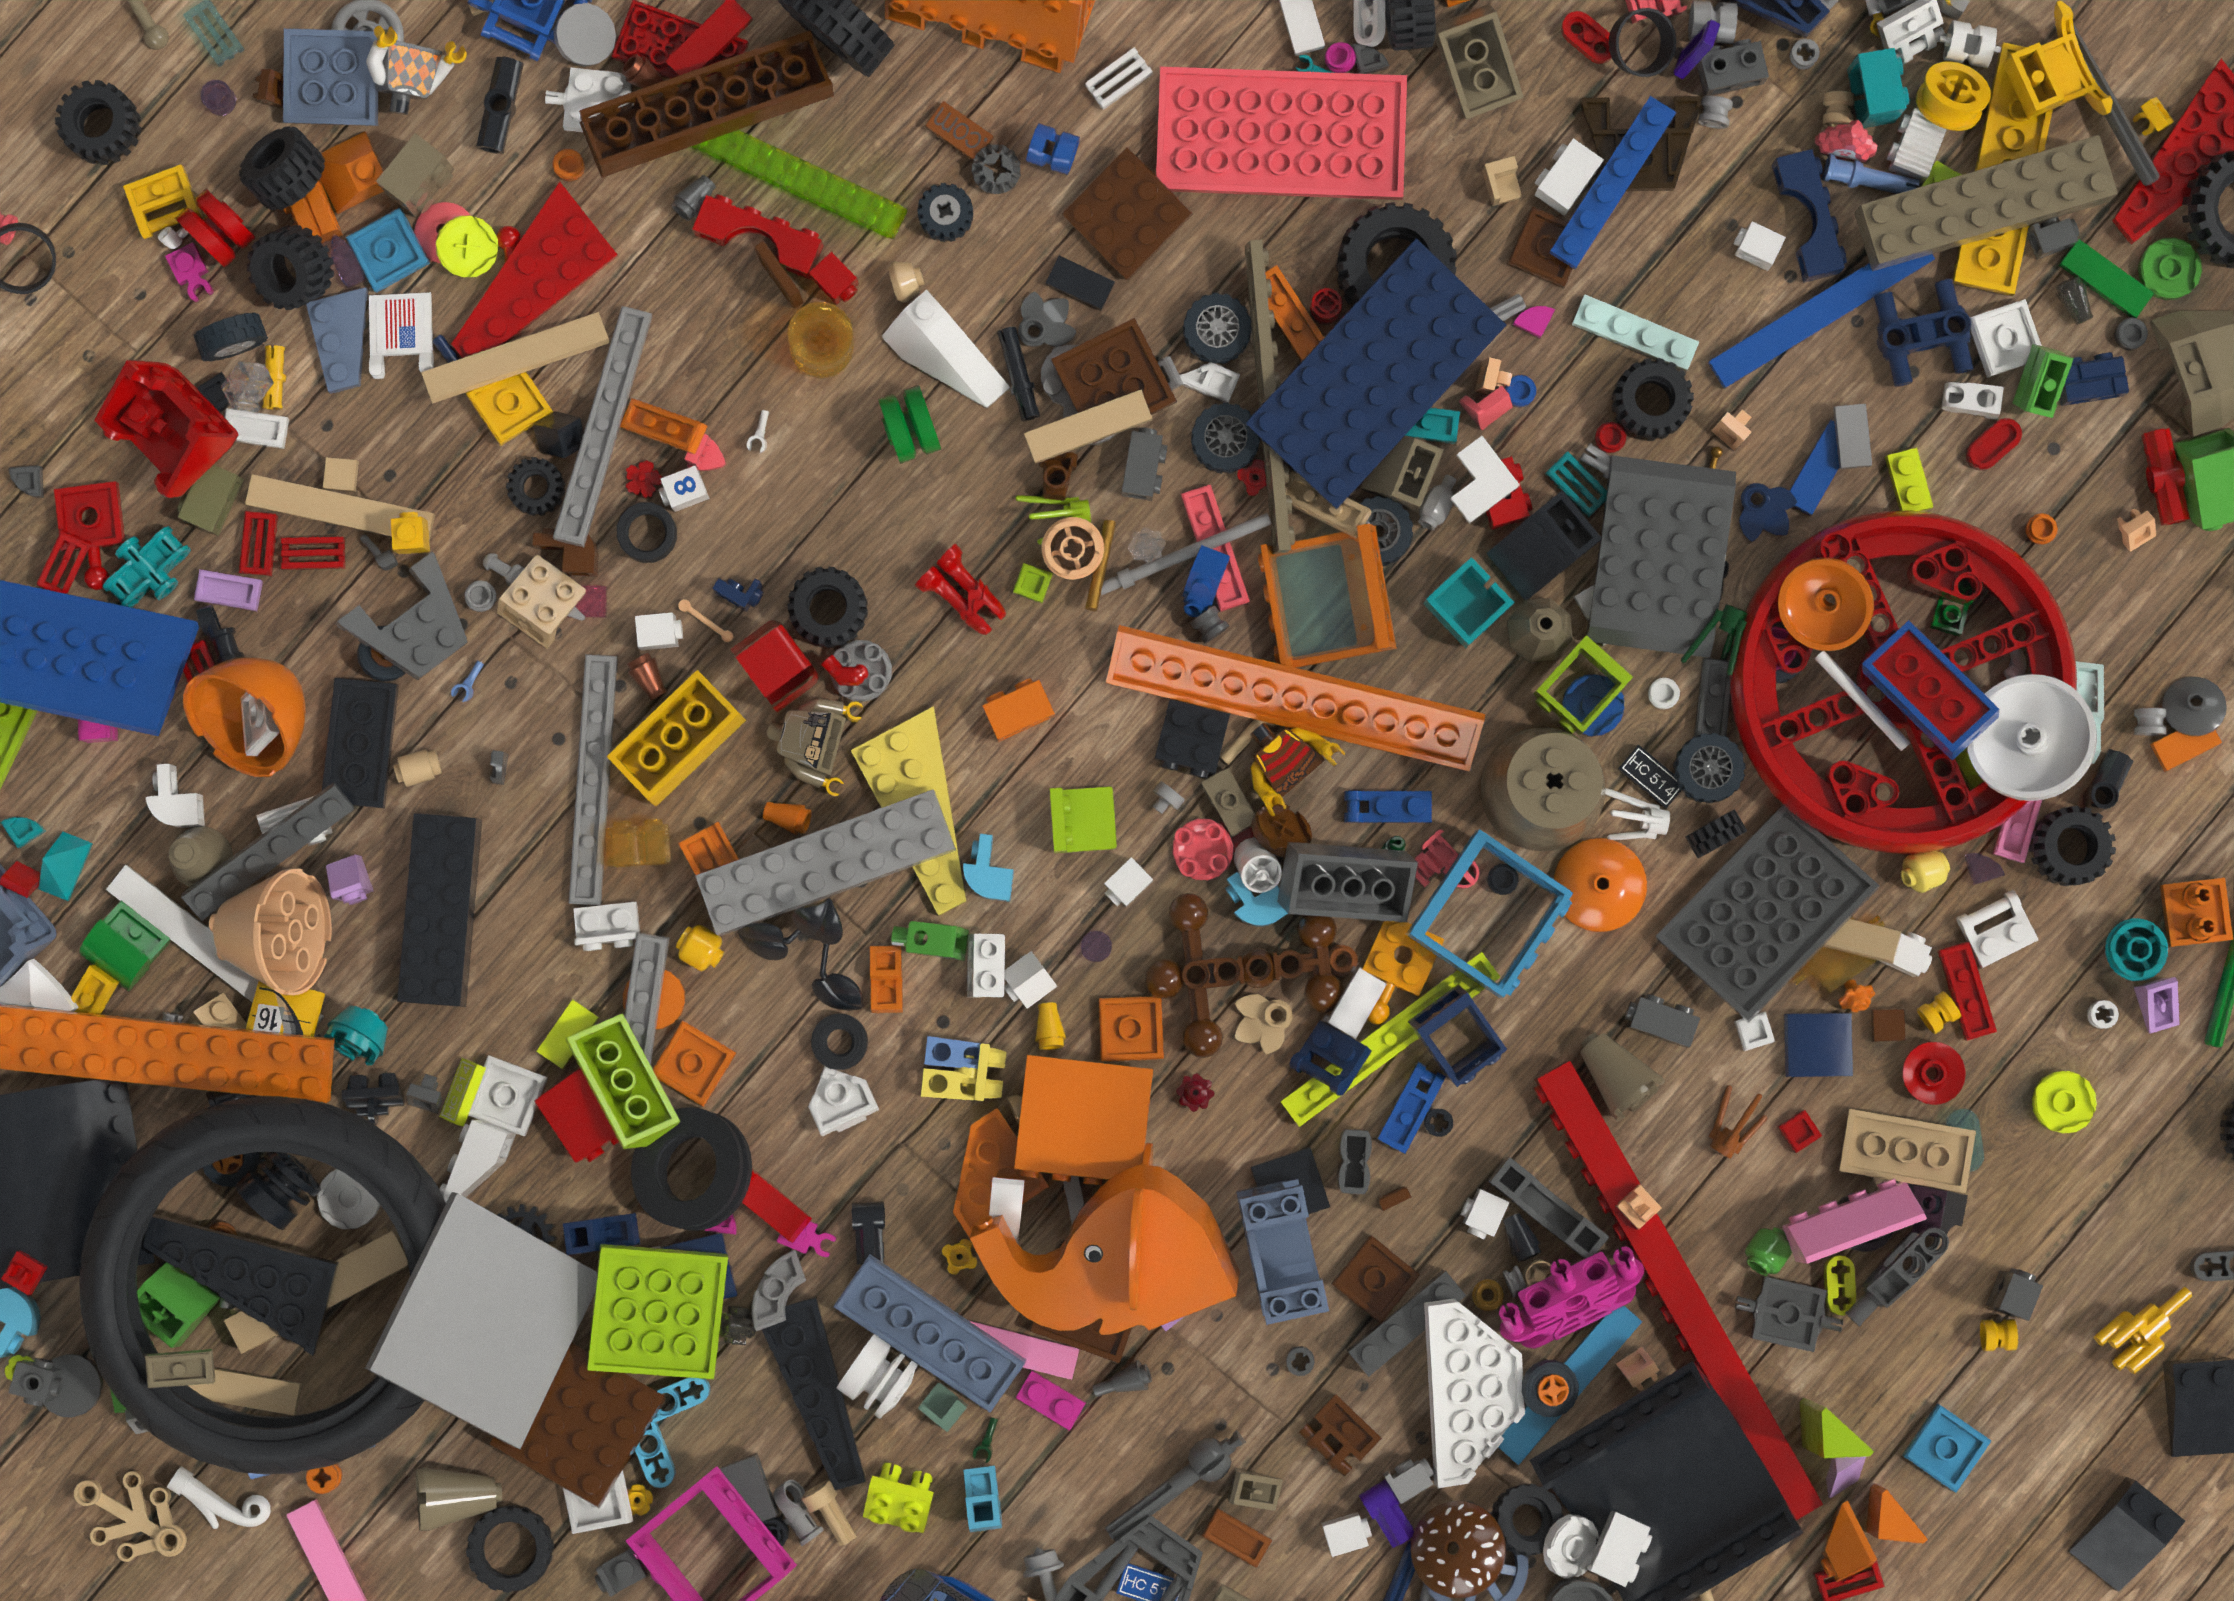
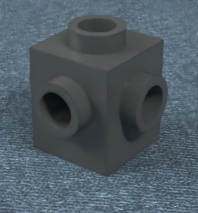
M35 1358L34 1362L29 1360L19 1361L16 1364L8 1393L24 1397L23 1402L26 1404L42 1406V1403L53 1401L54 1397L59 1396L63 1386V1378H60L62 1369L53 1367L54 1362L42 1358Z

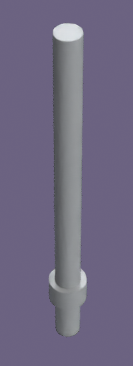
M1265 513L1134 569H1123L1117 572V576L1103 582L1101 596L1121 587L1126 589L1134 586L1137 580L1197 556L1201 545L1214 549L1272 524L1268 513Z

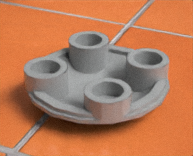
M855 640L835 651L834 657L843 667H855L857 664H862L868 669L869 673L868 678L858 686H841L831 677L834 687L842 696L852 701L866 702L877 698L887 689L891 680L892 665L888 654L878 644L868 640Z

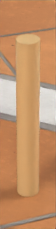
M1254 719L1220 755V758L1229 765L1253 739L1250 734L1262 723L1267 724L1268 722Z

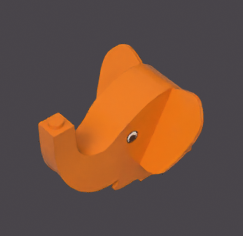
M1153 1143L1145 1144L1143 1164L1127 1168L1113 1176L1089 1199L1073 1221L1070 1234L1060 1248L1042 1255H1033L1023 1250L1016 1242L1003 1215L995 1218L987 1216L978 1220L970 1235V1240L984 1268L1005 1299L1029 1320L1058 1331H1074L1088 1326L1100 1318L1103 1320L1099 1330L1101 1335L1119 1333L1136 1325L1145 1326L1149 1331L1233 1298L1237 1294L1240 1270L1210 1207L1177 1176L1159 1166H1153Z

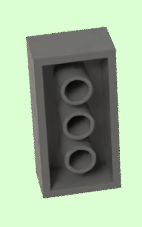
M1287 842L1277 902L1288 914L1407 922L1418 862L1407 851Z

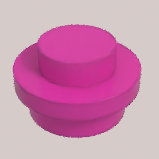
M1344 42L1331 45L1325 54V63L1334 73L1348 72L1356 61L1355 51L1349 44Z

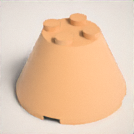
M291 868L278 872L226 900L219 907L217 913L212 914L209 919V928L213 932L218 958L230 962L277 993L299 995L306 992L316 983L325 967L327 959L322 958L325 942L331 941L332 935L329 903L319 881L313 875L304 873L303 869Z

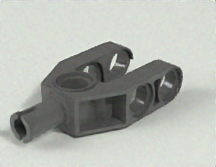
M1935 1227L1926 1228L1919 1235L1912 1233L1911 1230L1862 1284L1864 1294L1845 1314L1860 1327L1878 1306L1880 1308H1888L1946 1252L1949 1246V1239L1946 1233ZM1937 1233L1940 1235L1941 1238L1934 1237L1933 1243L1929 1247L1925 1246V1238L1928 1234ZM1942 1239V1244H1941L1940 1248L1937 1249L1938 1246L1940 1245V1240ZM1911 1256V1266L1904 1270L1902 1266L1903 1261L1906 1257Z

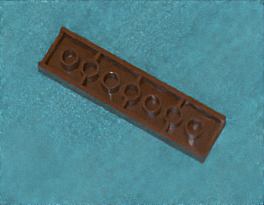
M809 30L579 111L581 120L579 124L600 176L603 178L833 97V83L828 77L813 41V35ZM775 52L769 56H765L768 53ZM742 62H746V63H744V64H742V65H740V66L735 67L736 65H738V64H740V63H742ZM717 72V73L714 74V75H711V76L706 77L707 75H709V74H711V73ZM688 82L687 84H685V85H683V86L677 87L678 85H680V84H682V83ZM658 93L654 96L648 97L651 94ZM629 103L623 107H619L622 104ZM600 113L597 116L589 118L591 115Z

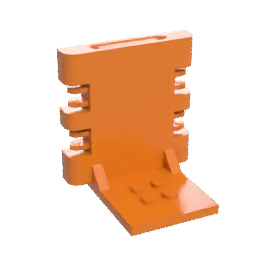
M885 0V19L923 31L927 21L944 22L956 30H962V43L984 49L987 39L1008 42L1012 47L1022 49V62L1061 73L1065 61L1072 63L1075 61L1096 0Z

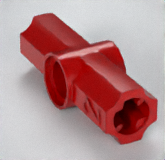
M2170 428L2153 430L2142 434L2144 452L2148 463L2146 468L2147 485L2150 492L2155 495L2161 526L2189 520L2190 517L2183 490L2185 486V472L2182 463L2176 458Z

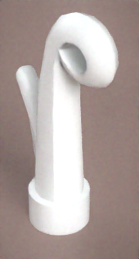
M182 1466L177 1470L167 1486L169 1490L179 1496L182 1494L203 1513L213 1529L219 1527L215 1514L237 1525L254 1527L264 1523L271 1512L268 1500L260 1495L248 1497L244 1501L241 1511L193 1477L194 1474ZM251 1505H258L260 1513L252 1515L250 1511Z

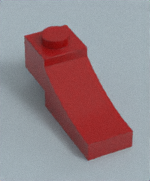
M752 1168L750 1185L742 1203L784 1238L793 1243L812 1218Z

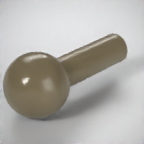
M127 0L145 30L143 36L145 44L154 50L164 48L169 40L166 29L155 24L141 0Z

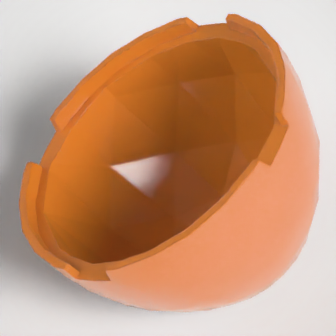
M263 658L229 659L204 670L195 676L185 687L183 707L187 720L196 736L203 735L215 749L213 755L229 767L254 777H270L288 764L301 740L306 714L303 689L297 677L290 669L276 661ZM246 692L256 700L259 698L272 713V718L280 732L258 756H246L240 698Z

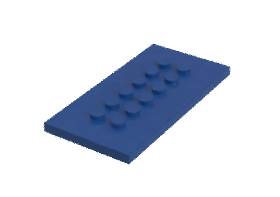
M0 580V703L159 736L197 635L199 625L197 621Z

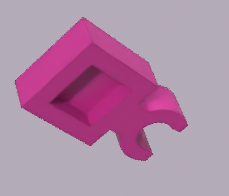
M193 242L165 256L178 283L181 286L189 283L187 292L193 301H199L196 296V290L201 286L205 287L209 295L214 293L211 284L201 277L209 271Z
M810 1221L793 1243L781 1234L777 1242L804 1254L807 1253L809 1246H812L818 1255L829 1257L830 1253L821 1248V1242L824 1239L835 1242L837 1238L831 1233L820 1235L815 1233L819 1224Z

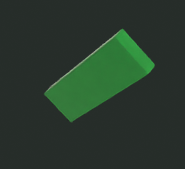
M2080 239L2072 246L2059 264L2061 268L2131 318H2137L2154 295V292Z

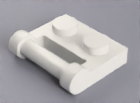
M2014 890L2005 893L2004 898L1969 915L1964 913L1956 918L1966 941L1970 942L1972 952L1980 968H1984L2039 940ZM2010 909L2013 915L2012 918L1976 934L1974 926Z

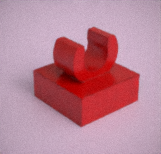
M17 1251L1 1279L23 1293L32 1295L48 1266L23 1251Z

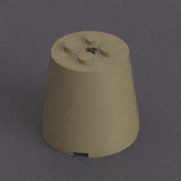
M1533 727L1509 736L1492 752L1482 772L1481 801L1489 822L1506 840L1527 850L1554 851L1574 844L1592 829L1604 806L1605 778L1597 757L1581 739L1561 729ZM1547 775L1551 778L1554 776L1558 777L1560 780L1557 783L1560 785L1559 789L1557 787L1551 789L1547 787L1546 783L1549 781L1546 779Z

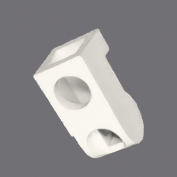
M1947 382L1944 385L1941 408L1949 412L1973 414L1997 420L2000 416L2004 387L1968 382Z

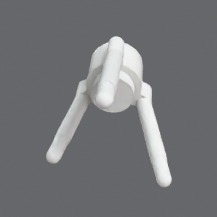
M1606 788V795L1646 809L1642 811V814L1612 810L1610 812L1612 816L1640 821V828L1645 829V831L1610 834L1607 836V839H1656L1657 834H1667L1670 822V812L1668 810H1661L1660 805L1649 804Z

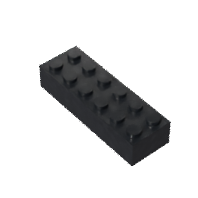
M414 813L397 1002L466 1007L482 820L478 818Z

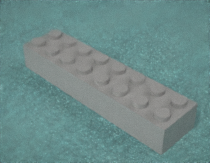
M933 789L698 874L696 879L716 935L723 936L747 925L767 920L957 850L936 792Z

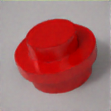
M1615 422L1602 424L1595 433L1596 445L1606 453L1618 452L1626 442L1624 428Z

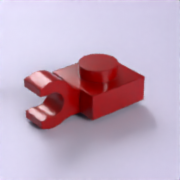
M138 395L120 418L124 425L145 438H148L153 431L169 441L175 433L174 429L161 420L165 413Z

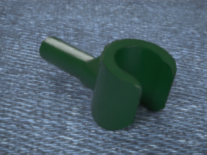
M990 1418L982 1442H979L974 1448V1460L977 1451L985 1449L988 1452L985 1463L990 1461L993 1454L991 1442L998 1419Z

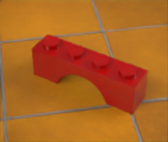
M716 194L714 198L708 195L705 196L692 228L695 236L725 246L730 240L741 234L756 233L770 239L777 247L779 263L785 271L809 280L811 279L809 272L816 266L824 247L822 239L818 238V233L807 228H802L801 231L789 227L790 223L779 217L773 216L772 220L761 216V211L744 205L743 209L732 205L733 201L719 194Z

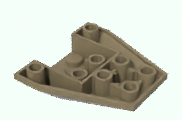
M2178 311L2151 320L2150 324L2159 349H2168L2186 398L2187 405L2182 407L2181 410L2191 438L2223 427L2234 418V311Z

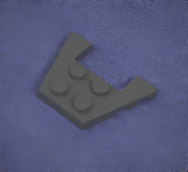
M433 552L429 553L408 570L428 596L382 630L378 629L360 605L335 623L339 629L344 632L346 630L358 638L360 643L366 647L370 646L385 656L386 660L416 680L422 678L468 643Z

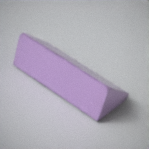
M1866 1457L1832 1458L1826 1476L1829 1498L1834 1497L1859 1480Z

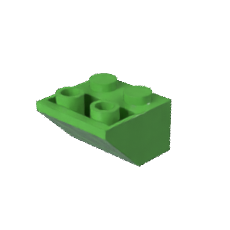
M168 1262L159 1268L137 1290L140 1312L145 1327L170 1348L180 1347L221 1298L206 1285L203 1286L195 1281L194 1277L178 1267L175 1268Z

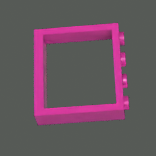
M717 1466L626 1540L627 1544L635 1552L634 1556L643 1562L650 1571L652 1579L664 1588L671 1601H704L650 1534L703 1490L770 1573L768 1577L738 1601L757 1600L797 1566Z

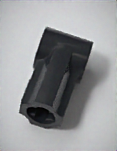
M2108 749L2090 787L2083 793L2082 798L2085 807L2092 809V812H2102L2115 806L2118 802L2119 791L2134 760L2120 751ZM2097 789L2102 790L2106 795V803L2104 805L2097 802L2095 798Z
M884 1201L852 1203V1227L856 1234L857 1265H862L869 1254L884 1263Z

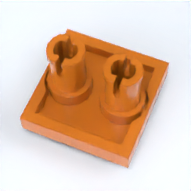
M2225 878L2160 885L2168 947L2233 940Z

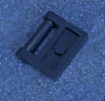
M1319 1020L1301 1050L1292 1056L1289 1066L1298 1073L1304 1072L1329 1086L1331 1092L1341 1096L1347 1091L1372 1050ZM1316 1055L1342 1071L1340 1075L1335 1076L1310 1061Z

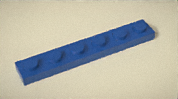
M1652 96L1649 97L1549 253L1573 269L1577 268L1677 112Z

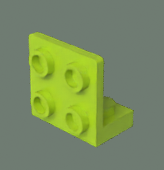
M1112 787L1070 790L1050 788L1054 853L1111 850L1117 848Z

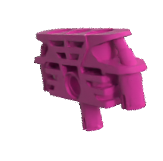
M1621 1247L1623 1255H1620L1618 1249L1614 1252L1613 1258L1616 1264L1612 1266L1603 1252L1594 1254L1572 1266L1568 1261L1559 1259V1268L1556 1262H1553L1550 1271L1552 1276L1518 1292L1523 1310L1519 1311L1518 1306L1513 1303H1507L1509 1309L1507 1312L1504 1305L1501 1306L1499 1310V1316L1502 1319L1500 1333L1509 1341L1520 1342L1523 1346L1533 1349L1553 1340H1558L1631 1302L1636 1294L1635 1285L1640 1282L1644 1274V1266L1639 1260L1634 1258L1633 1251L1628 1247Z

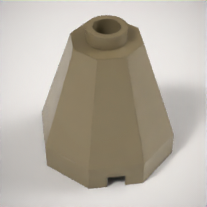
M1551 598L1524 600L1507 620L1509 647L1528 663L1555 661L1572 641L1570 614ZM1541 623L1547 626L1546 630L1540 626Z

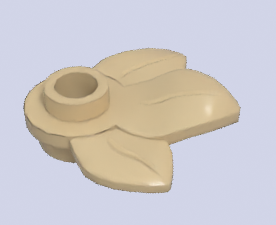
M1259 994L1240 998L1235 1005L1245 1017L1237 1027L1236 1040L1244 1043L1260 1041L1265 1054H1270L1279 1049L1284 1042V1029L1292 1021L1293 1015L1290 1006L1282 1000L1268 1001ZM1275 1009L1280 1010L1283 1014L1282 1019L1278 1022L1271 1019V1012Z

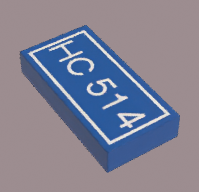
M1128 1563L1122 1573L1116 1593L1138 1601H1159L1174 1580V1577Z

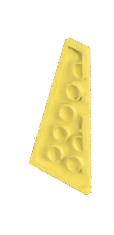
M933 706L852 749L851 752L881 808L933 789L936 792L957 851L915 865L913 869L938 916L965 903L966 895Z

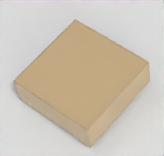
M326 457L323 489L356 492L359 461Z

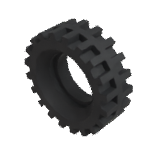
M778 0L793 19L798 21L805 30L811 31L814 38L864 76L870 77L895 46L888 35L878 27L879 25L871 20L865 12L855 6L851 0Z
M2234 150L2210 158V163L2201 165L2196 170L2199 173L2198 177L2189 180L2186 186L2191 189L2190 196L2183 197L2182 205L2188 206V215L2182 216L2183 223H2190L2192 231L2187 233L2189 240H2196L2200 246L2196 250L2200 254L2210 255V262L2225 264L2226 268H2234V235L2228 232L2221 223L2218 205L2220 196L2225 188L2234 182Z

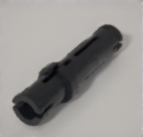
M1007 327L999 330L997 335L1011 379L1012 387L1010 391L1012 396L1015 395L1021 421L1034 420L1040 417L1033 392L1035 390L1034 382H1030L1017 329L1016 327Z

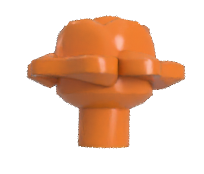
M1856 980L1847 981L1844 984L1845 994L1838 1000L1843 1010L1851 1009L1855 1013L1869 1008L1871 998L1875 996L1872 985L1862 986L1858 985Z

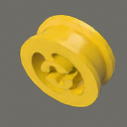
M1950 61L1940 62L1931 66L1925 75L1924 83L1921 84L1916 93V103L1920 112L1933 124L1953 131H1963L1974 127L1979 122L1982 110L1986 108L1991 98L1990 87L1981 74L1967 65ZM1952 93H1957L1954 100H1951Z

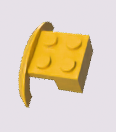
M2059 0L2054 8L2058 39L2041 45L2039 42L2012 53L2003 63L2028 120L2083 96L2099 114H2109L2113 104L2111 96L2105 94L2093 78L2078 45L2073 25V12L2068 5Z

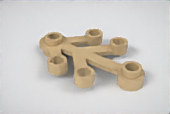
M136 1470L130 1471L124 1475L122 1481L124 1487L128 1489L132 1509L103 1493L101 1485L95 1480L88 1479L82 1481L75 1487L74 1498L77 1503L82 1506L96 1504L126 1522L111 1527L98 1526L94 1528L90 1533V1540L94 1545L102 1546L112 1539L138 1532H143L153 1538L138 1544L133 1542L121 1544L117 1549V1556L121 1561L129 1562L139 1555L158 1551L164 1556L172 1557L184 1550L187 1537L181 1527L173 1524L168 1504L171 1499L170 1490L160 1486L153 1489L150 1493V1501L157 1509L159 1526L149 1520L141 1488L144 1483V1476L141 1472ZM130 1475H135L138 1478L136 1486L129 1484L128 1479ZM88 1486L95 1490V1495L92 1498L87 1497L85 1494V1489ZM157 1491L164 1492L165 1500L163 1502L156 1500L155 1495ZM98 1530L104 1531L106 1535L104 1541L97 1540L96 1532ZM169 1534L174 1535L176 1538L174 1546H170L166 1542V1537ZM125 1546L132 1548L133 1554L131 1557L124 1556L123 1548Z

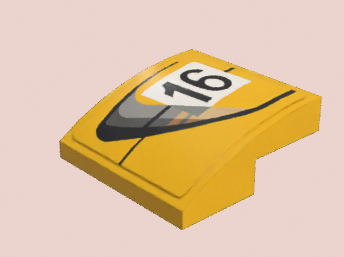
M258 981L246 1029L314 1036L325 993L309 989L299 995H283Z

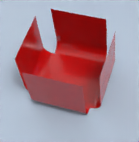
M771 620L730 650L736 655L771 628L776 627L735 657L771 705L814 674L810 681L773 707L778 713L813 687L818 681V673L783 625L778 621Z

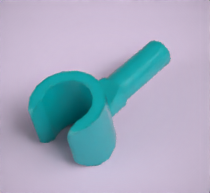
M1308 55L1299 56L1300 61L1310 64L1307 69L1295 67L1296 71L1334 73L1314 65Z

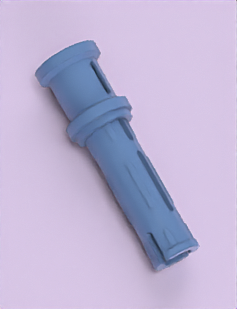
M1829 154L1822 180L1825 182L1834 180L1847 183L1850 188L1862 185L1895 194L1916 189L1915 187L1919 186V179L1863 167L1861 161L1849 162L1837 159L1833 154Z

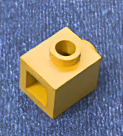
M418 512L399 513V518L390 519L393 551L398 554L430 552L428 521L422 516L418 517Z

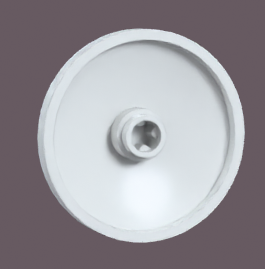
M2030 674L2004 680L1985 693L2000 709L1999 718L1967 747V751L1977 774L1989 787L2013 799L2038 801L2062 794L2084 776L2095 755L2097 730L2088 704L2073 687L2050 676Z

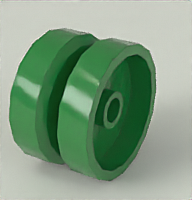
M919 385L904 389L903 398L907 406V410L904 411L901 410L895 395L890 394L878 398L884 416L881 420L890 445H894L900 464L915 459L916 451L912 442L914 438H918L922 452L926 455L941 450Z

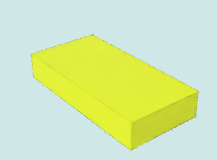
M572 999L537 1052L561 1069H564L573 1056L566 1038L594 1026L600 1017Z

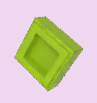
M1023 563L1013 593L1043 604L1053 573Z

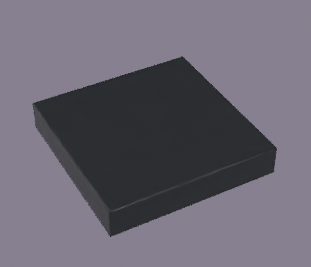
M1311 1147L1251 1167L1257 1187L1298 1178L1299 1185L1302 1184L1308 1214L1330 1207Z

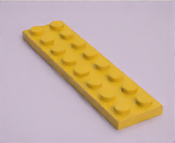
M2005 42L2000 46L2001 52L1998 56L1975 171L2045 150L2053 109L2028 120L2003 65L2012 53L2027 47ZM2029 226L1959 246L1953 283L2013 296L2016 291Z

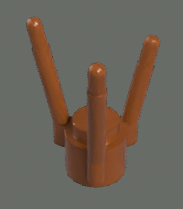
M1728 1085L1725 1089L1714 1127L1708 1136L1713 1139L1710 1147L1729 1159L1733 1157L1734 1153L1739 1154L1744 1144L1767 1120V1116L1763 1115L1742 1137L1738 1135L1762 1099V1095L1759 1093L1750 1103L1734 1129L1730 1130L1724 1127L1721 1132L1720 1129L1732 1091L1731 1085Z

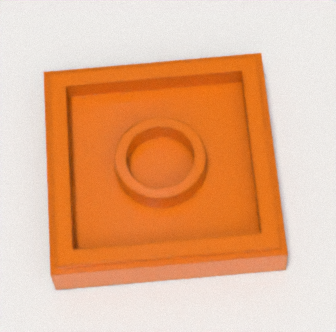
M1153 996L1099 999L1101 1061L1164 1059L1161 998Z
M682 1020L654 1066L653 1071L658 1080L704 1107L737 1053Z

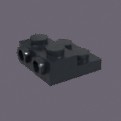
M1170 699L1154 760L1160 761L1159 767L1177 771L1178 766L1190 769V775L1208 779L1209 774L1215 775L1230 714Z

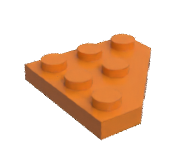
M998 1107L973 1123L970 1127L953 1214L969 1238L975 1223L989 1216L993 1177L1025 1180L1022 1204L1049 1187L1041 1173L1039 1178L1021 1177V1170L1014 1169L1018 1138Z

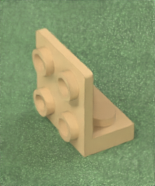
M536 555L499 598L497 614L548 649L555 640L557 627L583 598L586 589L541 556Z

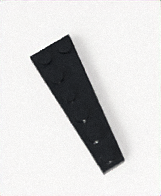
M817 1297L786 1305V1320L764 1328L762 1332L780 1367L779 1369L784 1380H786L793 1400L802 1415L809 1435L817 1448V1452L834 1489L839 1490L866 1482V1477L844 1396L841 1391L836 1389L840 1381Z

